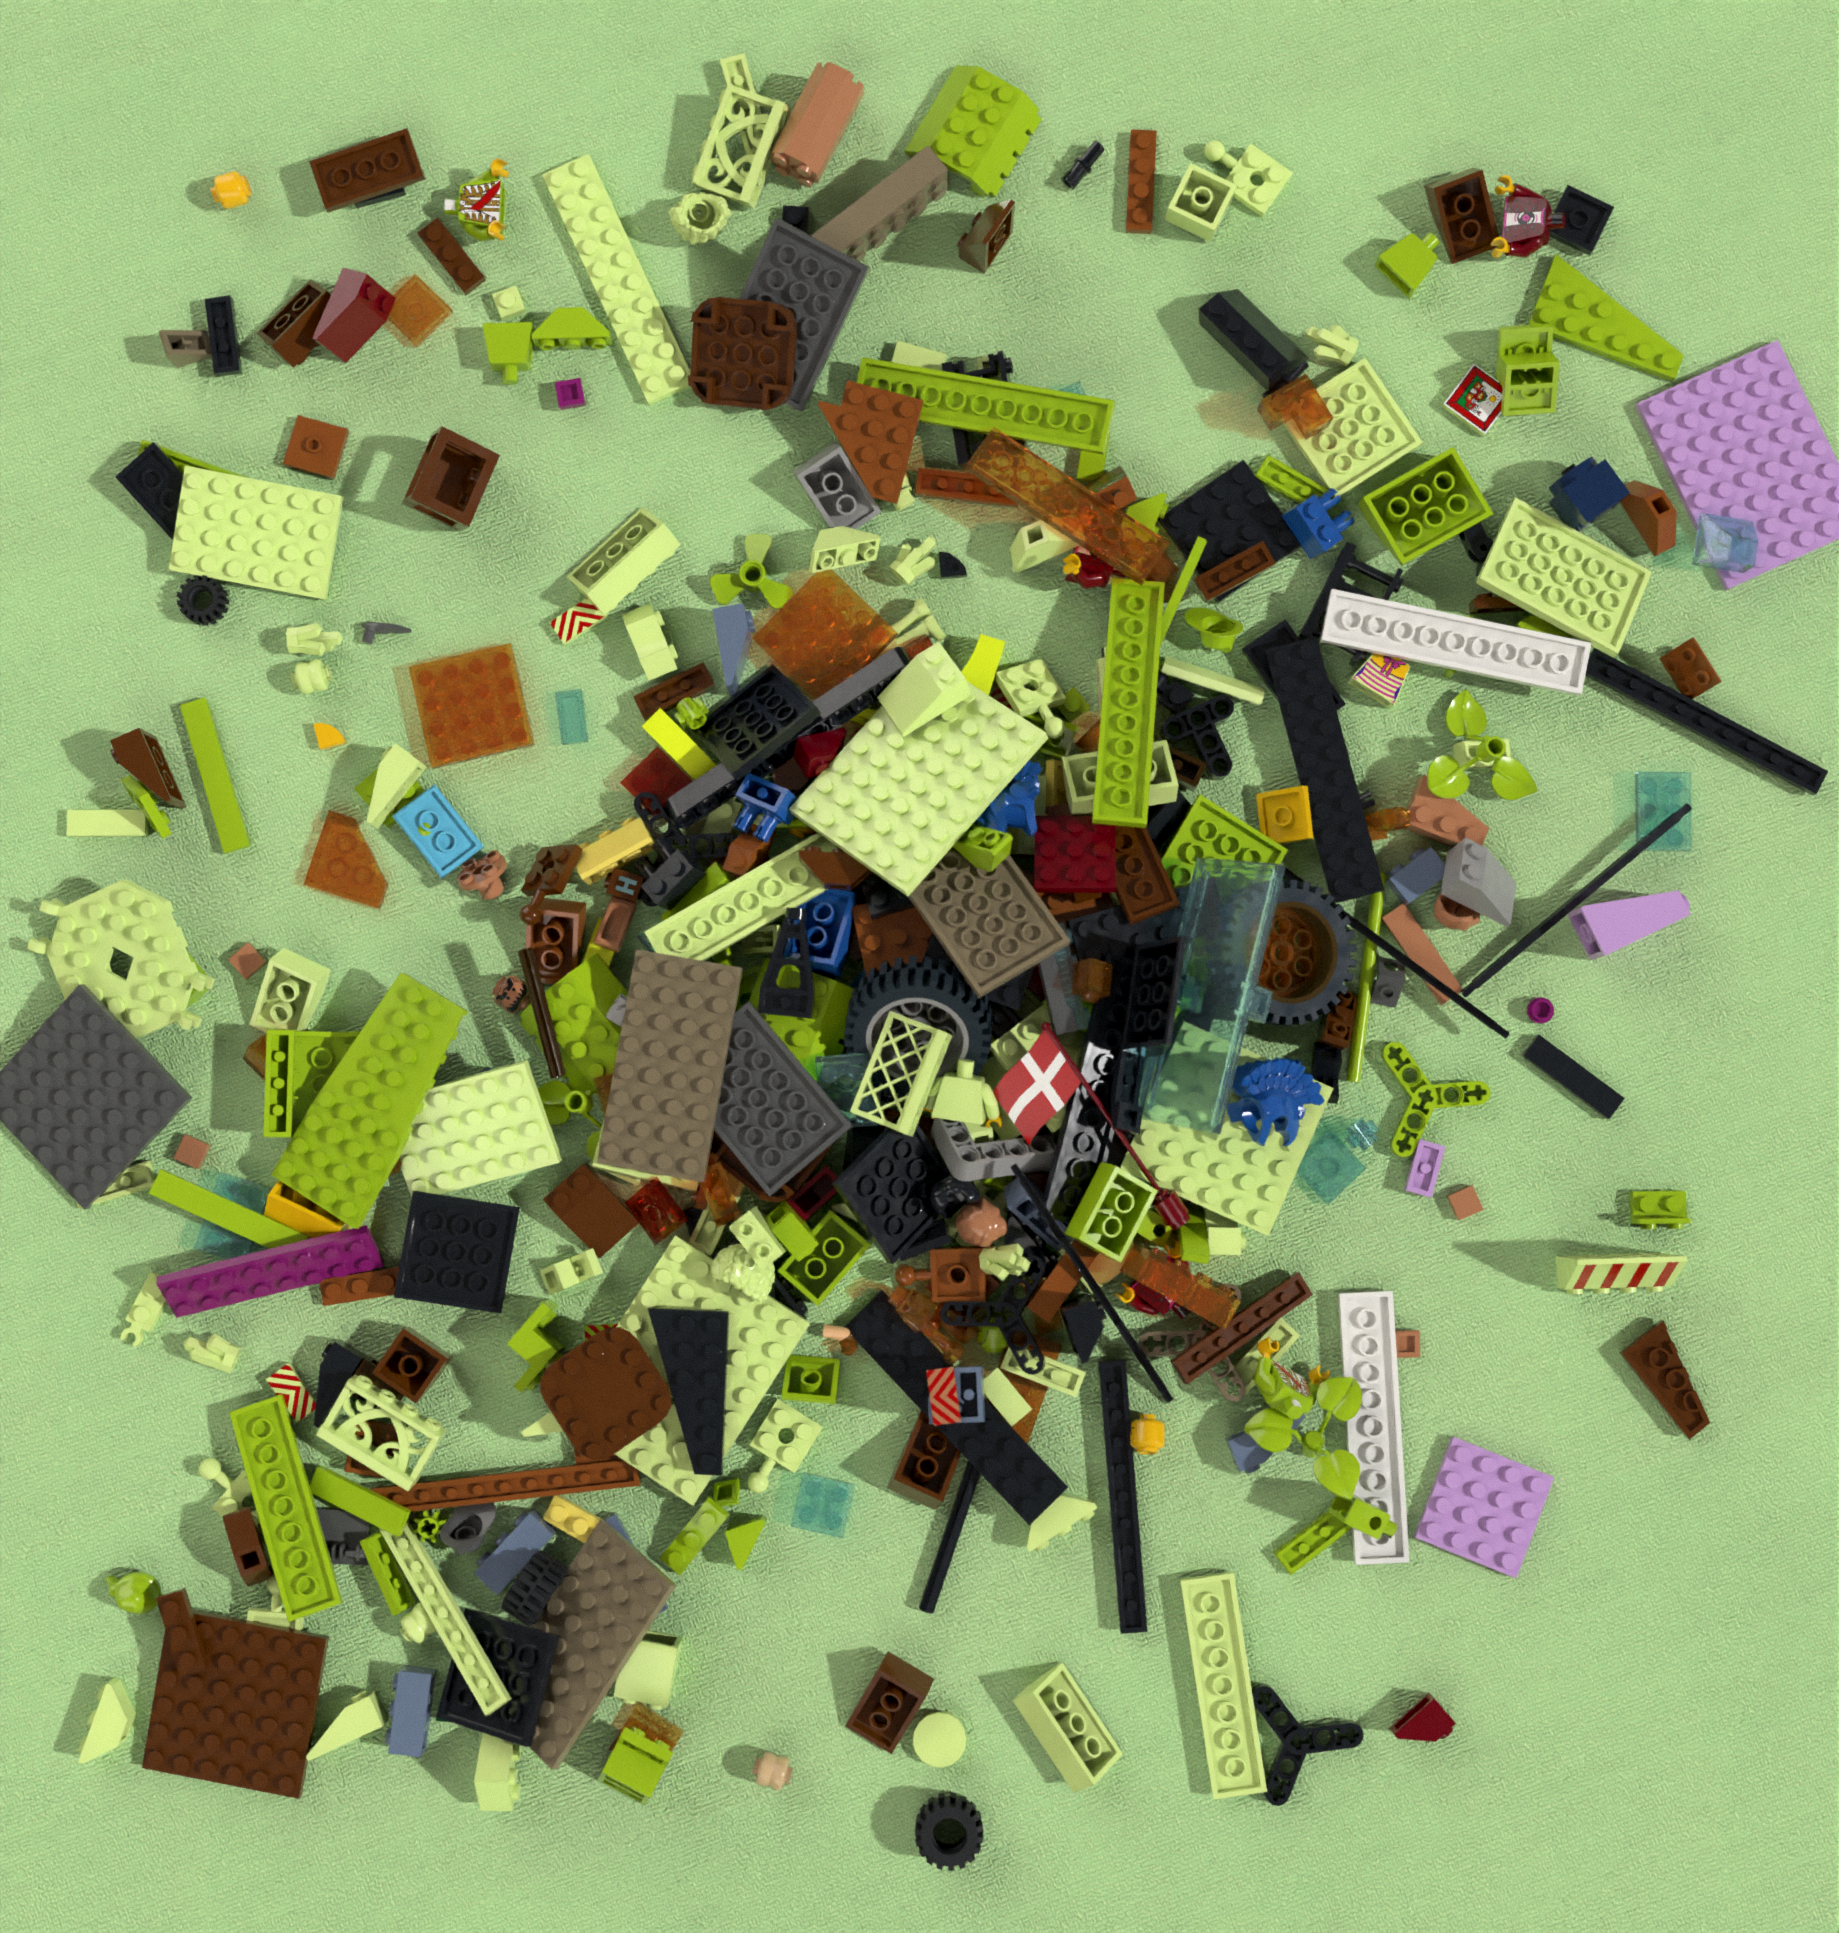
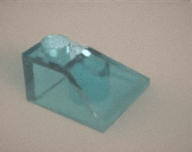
M1700 513L1692 565L1745 573L1755 566L1758 537L1753 521Z

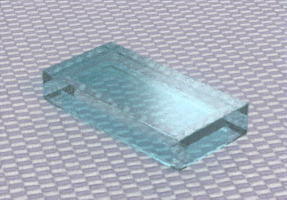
M582 690L556 692L561 744L569 745L589 742Z

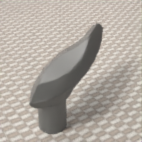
M370 621L361 624L362 628H365L362 641L370 644L373 643L375 632L382 634L412 632V629L396 624Z

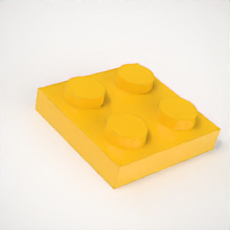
M1297 786L1256 794L1259 827L1262 834L1278 844L1313 839L1308 786Z

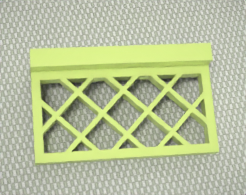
M889 1011L850 1112L913 1137L952 1035ZM894 1018L904 1022L907 1033L896 1038L893 1037L890 1030ZM909 1024L918 1028L911 1030ZM922 1030L931 1032L932 1035L929 1043L919 1048L913 1034ZM887 1036H889L890 1040L885 1042ZM910 1036L915 1050L901 1056L896 1042ZM892 1044L898 1058L884 1063L880 1055L882 1048ZM926 1050L922 1057L921 1051ZM917 1054L920 1066L918 1070L908 1073L903 1059ZM877 1061H879L880 1066L875 1067ZM900 1062L905 1075L891 1081L886 1067ZM882 1069L887 1083L874 1089L870 1080L874 1072ZM916 1075L914 1081L912 1082L911 1077ZM907 1079L911 1089L908 1095L899 1099L893 1085ZM867 1086H869L870 1091L865 1093ZM890 1087L895 1101L881 1107L876 1092ZM872 1095L877 1109L868 1113L859 1110L862 1099ZM905 1101V1104H904V1106H903V1108H902V1105H901L900 1102ZM897 1104L900 1117L897 1124L887 1121L883 1110ZM879 1112L881 1118L874 1116V1114Z

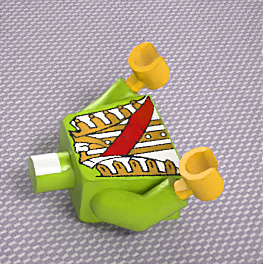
M499 158L492 161L491 168L471 179L467 184L460 185L459 199H445L444 203L445 214L458 215V220L465 232L480 242L493 239L503 241L504 229L507 228L504 225L506 189L499 178L500 176L503 178L509 176V172L502 169L508 163Z
M1270 1337L1258 1343V1350L1262 1357L1258 1359L1257 1370L1252 1378L1268 1405L1284 1413L1290 1419H1299L1302 1414L1308 1413L1314 1406L1319 1384L1330 1377V1372L1327 1370L1320 1374L1319 1369L1321 1365L1315 1367L1308 1373L1309 1380L1311 1381L1309 1383L1308 1379L1270 1359V1354L1277 1352L1280 1346L1277 1340L1270 1343Z

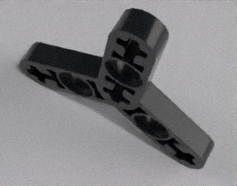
M642 792L635 797V810L654 839L657 840L660 837H665L670 845L674 844V840H677L678 845L688 844L687 839H690L689 849L694 859L727 857L726 847L716 848L717 853H714L715 844L713 837H716L715 843L725 842L726 837H729V841L733 842L738 837L730 832L683 835L680 829L675 826L666 808L655 793ZM642 798H651L653 802L650 804V807L654 812L659 809L661 813L654 815L649 820L647 816L652 815L648 808L643 809L641 807L644 803ZM659 818H663L668 822V829L665 833H659L655 829V822ZM700 838L705 839L709 844V849L704 854L697 852L695 848V843ZM684 849L681 851L688 854L689 849ZM659 855L654 863L657 869L664 863ZM642 889L641 899L643 903L651 907L658 906L650 900L648 894Z
M1030 1255L1026 1259L1030 1263H1034L1037 1260L1039 1262L1037 1267L1040 1268L1039 1273L1033 1272L1029 1278L1034 1280L1033 1285L1026 1280L1020 1279V1276L1014 1275L999 1302L951 1301L943 1305L940 1316L945 1324L951 1326L999 1327L1021 1369L1027 1374L1035 1375L1043 1371L1045 1358L1021 1314L1045 1275L1046 1263L1041 1257ZM1028 1268L1027 1272L1022 1271L1021 1274L1027 1277L1030 1269ZM1018 1283L1024 1284L1027 1288V1294L1022 1299H1017L1013 1295V1288ZM968 1305V1322H964L966 1318L964 1316L955 1317L953 1322L951 1317L947 1316V1311H951L952 1306H955L956 1311H966L964 1306ZM978 1306L984 1307L987 1311V1317L982 1322H977L973 1318V1310ZM991 1306H995L994 1312H1003L1005 1307H1008V1310L1013 1312V1317H1009L1008 1322H1005L1003 1317H994L995 1323H991L993 1316ZM1018 1330L1023 1331L1027 1336V1341L1023 1346H1016L1012 1341L1013 1334ZM1031 1344L1034 1349L1029 1350L1030 1355L1033 1358H1039V1362L1036 1363V1370L1033 1367L1027 1368L1026 1363L1029 1362L1026 1353H1023L1021 1356L1018 1353L1027 1349Z
M1259 1683L1252 1689L1255 1707L1282 1741L1266 1780L1267 1792H1264L1266 1799L1272 1805L1280 1806L1287 1802L1306 1754L1354 1748L1360 1745L1363 1740V1731L1357 1722L1353 1720L1301 1726L1271 1686ZM1260 1691L1264 1693L1270 1692L1268 1699L1273 1704L1271 1709L1268 1708L1264 1701H1257L1260 1698L1258 1695ZM1277 1712L1287 1714V1722L1282 1726H1277L1273 1723V1716ZM1349 1727H1352L1354 1732H1357V1734L1353 1735V1740H1349L1347 1736H1338L1340 1742L1336 1743L1337 1737L1334 1729L1337 1728L1339 1734L1347 1733ZM1322 1730L1329 1731L1331 1734L1330 1741L1327 1744H1319L1316 1740L1318 1732ZM1307 1732H1311L1310 1737L1313 1746H1310L1308 1740L1299 1742V1747H1295L1293 1743H1290L1291 1740H1294V1735L1298 1734L1301 1739L1309 1738ZM1284 1759H1290L1294 1762V1769L1290 1773H1283L1279 1769V1765ZM1275 1775H1278L1283 1779L1280 1785L1283 1794H1277L1276 1798H1273L1270 1790L1271 1788H1277L1279 1780L1275 1778Z

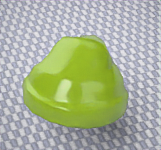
M132 1572L121 1577L119 1580L115 1576L106 1577L110 1597L115 1598L116 1604L120 1609L133 1614H145L158 1605L156 1598L161 1595V1585L154 1576L143 1572Z

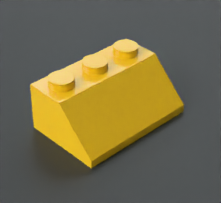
M280 1180L267 1196L265 1216L311 1238L348 1230L351 1227Z

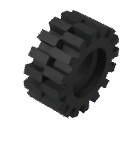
M196 575L194 580L190 578L185 580L188 583L186 586L181 584L182 593L177 592V597L180 598L177 601V605L181 607L179 610L185 617L198 625L201 623L204 626H208L209 622L216 624L217 618L220 620L224 618L221 614L228 612L226 604L229 605V599L226 596L229 595L220 583L206 575H202V578ZM202 591L210 592L212 595L211 605L204 610L197 609L194 605L195 596Z

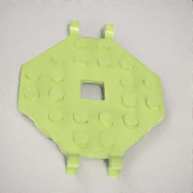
M120 880L68 905L63 904V902L56 898L52 899L51 902L42 900L39 910L46 914L58 916L59 919L52 941L45 937H40L39 941L32 938L27 949L48 956L65 1000L78 985L85 984L136 1039L176 1022L185 1030H190L191 1026L195 1028L200 1026L202 1017L186 1011V1007L193 988L198 991H203L204 987L212 989L215 979L198 972L195 962H191L186 950L188 944L180 926L177 927L172 915L174 909L171 901L129 880ZM114 948L134 957L127 979L113 973L111 970L110 960Z

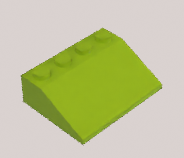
M1454 447L1369 493L1357 505L1370 528L1401 566L1493 515L1492 510Z

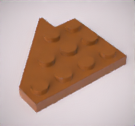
M847 380L841 406L819 401L818 405L872 498L898 504L924 400Z

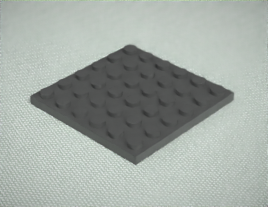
M85 984L77 986L0 1071V1121L84 1210L89 1209L93 1202L102 1196L192 1099L191 1095Z

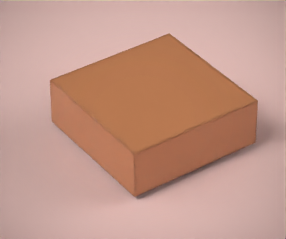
M249 942L228 959L246 980L268 963Z
M184 1134L174 1159L200 1169L211 1144Z
M1473 1185L1447 1195L1457 1220H1462L1483 1210Z
M1395 1330L1397 1358L1420 1357V1331Z

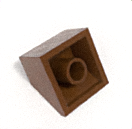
M405 1327L398 1334L372 1374L417 1404L436 1382L453 1356L411 1327Z

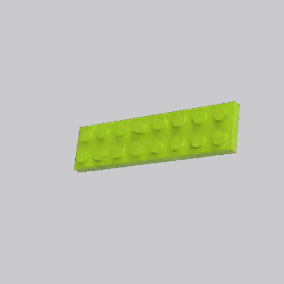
M280 1394L229 1412L288 1622L342 1604L343 1600L283 1395Z

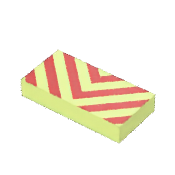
M586 598L549 623L563 644L567 645L608 616L607 614H602Z
M287 1363L266 1379L277 1396L283 1395L287 1409L296 1423L316 1409V1398L291 1363Z

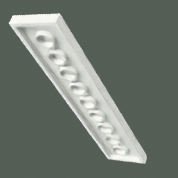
M1331 589L1320 642L1576 696L1582 694L1591 648L1590 642Z
M1393 1291L1338 1293L1343 1377H1353L1356 1379L1362 1392V1401L1358 1413L1355 1417L1345 1422L1347 1451L1352 1453L1360 1464V1477L1354 1495L1381 1508L1390 1514L1389 1520L1397 1523V1530L1392 1538L1381 1535L1380 1539H1376L1352 1527L1354 1564L1410 1562Z

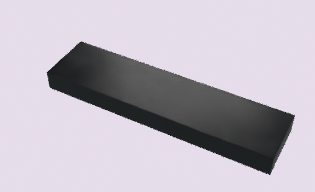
M1539 1034L1535 1036L1521 1055L1606 1119L1612 1117L1625 1099Z

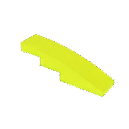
M661 708L642 725V728L693 780H696L717 766Z

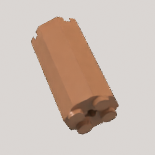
M826 62L824 67H822V63L816 64L771 151V158L776 164L774 169L777 173L785 177L790 175L807 188H811L813 183L819 182L864 95V85L860 81L856 85L852 81L854 75L851 72L831 62Z

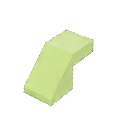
M591 1248L540 1270L549 1295H552L599 1275L603 1271L594 1249Z

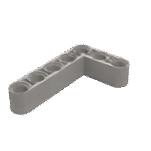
M941 1118L934 1119L930 1131L949 1171L954 1178L960 1181L1015 1175L1010 1168L1014 1164H1017L1024 1174L1050 1170L1060 1134L1034 1136L1030 1145H1028L1024 1137L975 1144L964 1122Z

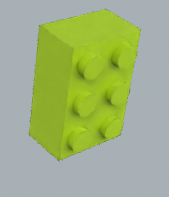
M1101 1162L1064 1234L1100 1255L1121 1263L1158 1190L1115 1165Z
M832 1209L812 1230L819 1243L814 1251L800 1262L791 1255L778 1270L781 1275L817 1306L822 1303L871 1246V1243Z

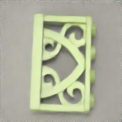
M728 83L726 90H723L720 94V106L717 115H714L711 119V131L708 139L704 140L702 144V156L699 164H696L693 169L692 183L700 190L755 209L772 163L771 151L787 122L791 110L782 101L773 100ZM744 100L748 103L750 107L749 116L745 117V112L741 107L739 114L733 115L732 111L737 101ZM755 104L771 109V113L756 115ZM754 126H756V132L759 130L764 131L760 139L754 137ZM748 128V137L757 148L756 154L745 155L733 165L728 155L726 141L734 134ZM744 163H751L749 172H745L744 167L741 168L740 173L738 172ZM712 167H718V173L714 175L715 177H720L727 171L728 175L722 182L716 184L710 182L708 176ZM732 179L743 188L741 194L725 189Z
M354 1375L347 1380L345 1387L316 1436L406 1491H409L420 1478L423 1469L445 1434L446 1429L442 1427L438 1420L431 1417L427 1418L420 1414L415 1406L408 1403L404 1404L397 1400L392 1392L385 1389L381 1390L374 1386L369 1378L362 1375ZM354 1393L367 1399L366 1404H361L359 1400L356 1401V1408L359 1413H356L350 1405V1397ZM344 1408L351 1418L342 1425H339L335 1421ZM390 1417L396 1429L399 1442H385L377 1448L371 1444L372 1432L365 1421L374 1418ZM356 1425H359L364 1431L365 1437L363 1439L355 1434L356 1431H361ZM415 1430L427 1436L428 1443L425 1447L415 1448L410 1446V1443H416L422 1439L414 1435ZM387 1448H395V1449H399V1452L396 1451V1450H393V1451H392V1452L394 1453V1458H393L392 1456H390V1455H388V1454L386 1453V1449H387ZM410 1453L422 1455L414 1470L408 1467Z

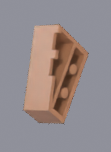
M1425 774L1417 780L1399 826H1409L1406 830L1451 848L1455 847L1465 837L1483 845L1489 829L1488 826L1454 798L1443 799L1433 795L1428 789L1427 776Z

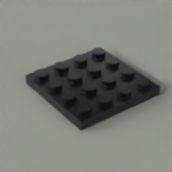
M1244 460L1165 513L1163 519H1158V522L1186 561L1197 537L1200 536L1206 539L1207 543L1194 570L1197 576L1261 541H1264L1276 564L1301 547L1283 519L1282 512ZM1262 573L1216 597L1214 600L1219 604Z
M771 665L711 713L703 726L692 730L738 781L743 776L748 775L764 759L769 758L780 746L790 741L805 726L810 725L821 712L774 665Z
M900 1114L892 1123L897 1124ZM918 1124L913 1137L887 1127L832 1185L886 1262L894 1264L940 1215L931 1205L930 1191L936 1182L951 1173Z
M413 1191L394 1298L502 1313L520 1207Z
M465 1608L464 1617L509 1693L511 1700L492 1714L485 1716L452 1658L436 1717L512 1743L531 1747L560 1636L478 1610Z

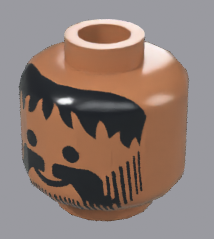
M510 975L507 978L503 976L492 991V994L495 995V1003L510 1014H516L520 1010L524 1011L531 1004L526 982L515 975Z

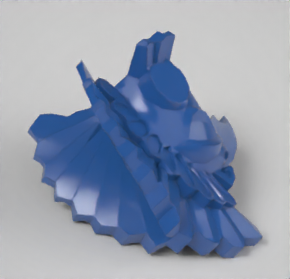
M1029 760L974 823L1006 833L1007 827L1020 828L1032 837L1037 832L1034 800L1040 792V783L1037 775H1039L1042 769L1039 762L1031 763Z
M1276 1057L1272 1060H1256L1254 1063L1246 1062L1244 1065L1237 1066L1235 1070L1228 1073L1226 1078L1221 1080L1222 1087L1231 1088L1236 1095L1241 1096L1238 1102L1226 1104L1230 1122L1242 1121L1253 1142L1260 1146L1265 1145L1272 1123H1274L1275 1131L1280 1133L1284 1139L1282 1146L1287 1147L1292 1144L1298 1133L1299 1120H1302L1305 1115L1306 1108H1303V1105H1321L1325 1101L1319 1094L1321 1085L1318 1082H1313L1312 1075L1304 1073L1305 1066L1300 1065L1301 1061ZM1261 1119V1128L1258 1130L1256 1122Z

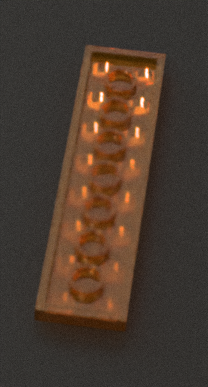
M995 427L992 428L966 464L965 470L1141 586L1170 544V542Z

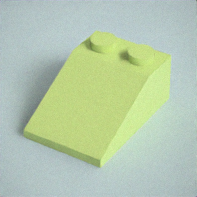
M937 642L916 655L877 698L904 737L972 694L961 671L941 643Z
M286 948L280 950L269 960L249 1025L266 1033L267 1029L306 1031L325 991L331 970Z

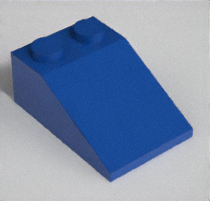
M828 889L798 907L800 909H807L806 929L813 973L841 977L849 948L853 922L852 912L857 896L855 892ZM794 920L793 924H798L800 920ZM788 939L783 955L785 959L797 960L800 958V942L798 939Z

